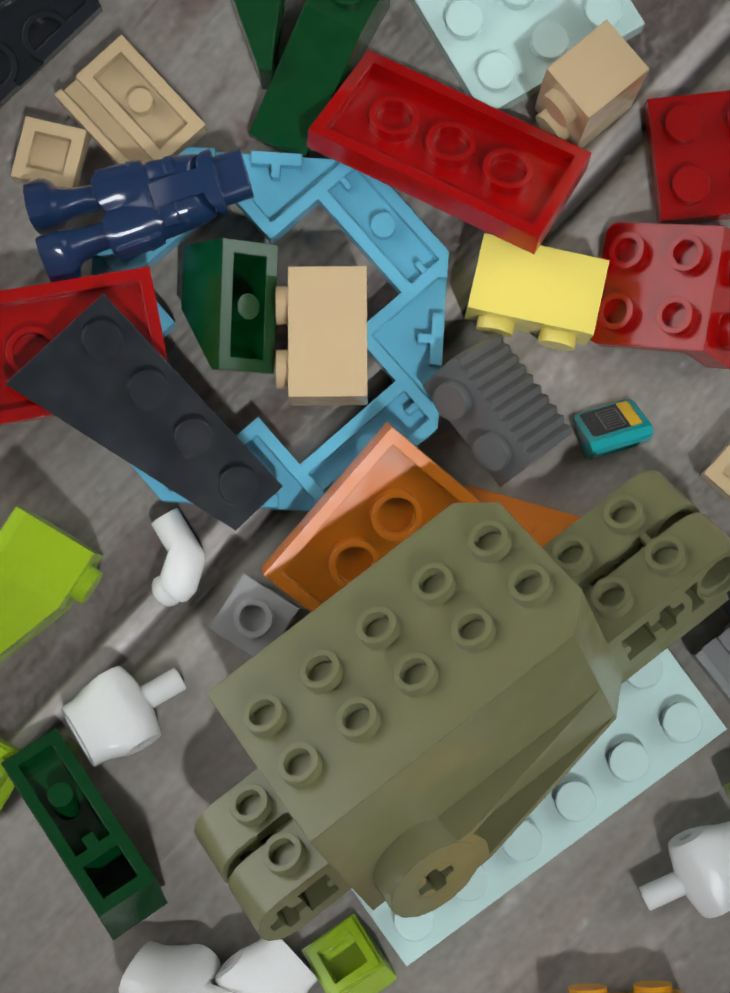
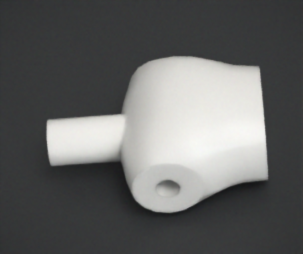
M116 666L94 678L82 688L71 702L61 707V710L80 747L90 763L95 767L110 759L134 754L155 742L162 734L153 708L186 690V687L175 668L140 687L123 667Z
M730 821L690 828L671 838L668 842V852L674 871L639 887L650 911L686 895L695 909L704 918H715L729 912Z
M260 939L240 949L225 961L214 977L217 986L234 993H308L311 987L318 981L315 975L282 939L274 941Z
M152 940L143 945L128 965L119 986V993L234 992L214 985V977L221 964L217 955L210 948L201 944L164 945Z

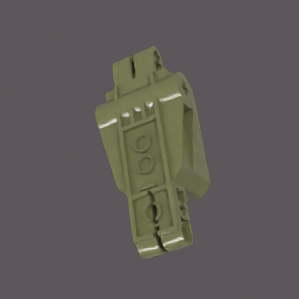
M656 470L641 472L628 480L543 547L532 538L500 503H452L206 693L255 763L257 769L212 803L200 815L195 823L194 833L224 882L229 884L228 886L260 938L274 941L290 936L350 889H353L372 910H375L386 901L393 913L403 918L419 917L436 910L451 900L467 885L477 868L496 853L616 720L621 684L729 600L727 592L730 590V538L705 514L700 513V510L681 491Z

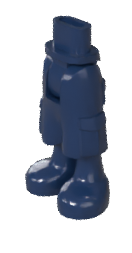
M206 149L199 154L170 155L163 157V159L145 163L141 160L126 161L122 164L94 170V176L90 178L91 185L81 187H56L50 180L45 178H37L23 185L25 207L29 220L34 229L41 234V236L36 237L35 242L50 282L82 277L81 267L83 263L109 249H112L113 253L119 256L121 261L154 251L165 245L167 239L212 221L217 217L216 210L221 216L230 214L229 205L254 198V192L240 149L214 157L210 149ZM99 210L105 212L103 222L81 228L58 231L63 229L69 220Z

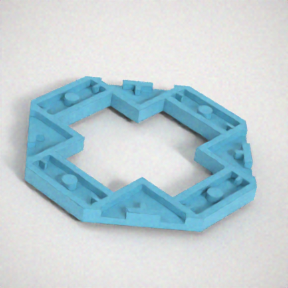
M187 147L179 155L199 154L203 150L210 149L214 157L225 152H216L215 148ZM251 151V154H242L254 192V198L235 204L270 244L277 242L319 205L399 294L367 322V353L394 383L307 459L299 464L259 417L236 435L283 486L259 509L309 512L386 422L390 423L417 447H420L437 432L439 412L435 408L433 399L422 385L440 370L442 366L449 251L391 186L334 159L304 158L302 154ZM197 228L167 239L165 245L154 251H149L123 261L113 253L112 249L103 251L92 257L91 276L150 266L151 269ZM157 302L163 338H165L178 326ZM131 465L163 502L193 504Z

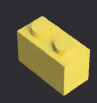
M484 233L464 319L476 321V329L489 335L497 333L502 334V337H512L514 330L539 335L537 342L552 349L573 351L576 344L586 346L594 335L610 260L541 245L536 253L532 254L494 235Z

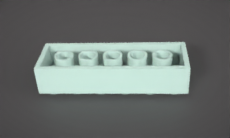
M667 648L621 684L616 720L496 853L477 868L467 885L451 900L436 910L419 917L403 918L394 914L386 901L375 910H372L353 889L351 890L407 967L726 731L727 728Z

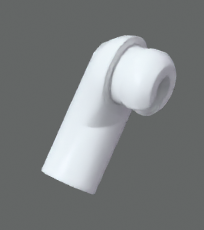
M176 508L162 515L151 524L168 552L160 576L153 579L151 585L152 593L159 603L168 607L175 606L179 602H186L194 595L205 565L204 550L179 509Z

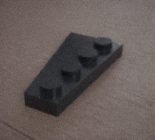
M104 293L5 383L235 531L283 487Z

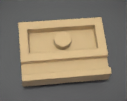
M122 34L75 75L76 80L64 91L60 89L54 94L62 107L84 130H87L90 137L115 164L141 160L145 163L163 159L165 156L179 155L208 132L206 124Z

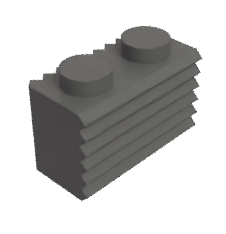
M493 333L453 357L422 385L433 399L439 414L450 421L473 451L476 462L480 467L489 472L499 487H502L512 478L516 477L572 434V425L564 424V415L557 414L556 405L548 403V395L541 393V385L533 383V375L525 373L524 364L517 363V354L510 353V345L502 343V334Z

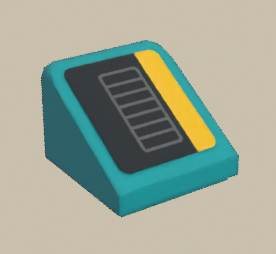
M631 399L621 400L577 413L573 420L584 458H589V460L643 445L655 434L650 421Z

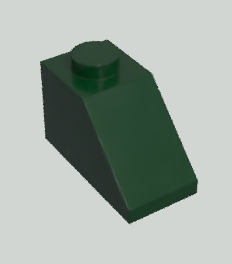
M227 238L183 245L181 309L212 370L274 374L278 245Z

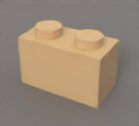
M605 20L546 69L534 108L539 113L536 115V121L540 129L583 148L631 108L649 71V67L611 23Z
M367 266L288 267V286H276V324L288 325V350H276L277 389H288V398L291 406L368 405Z

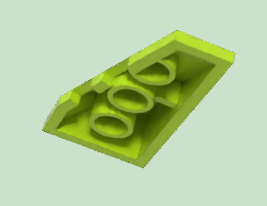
M17 506L0 530V664L67 612L74 601L81 605L84 604L92 595L103 576V572L97 569V566L104 557L103 555L41 515Z

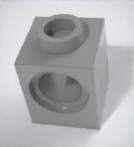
M243 573L208 629L254 657L289 630L302 609Z

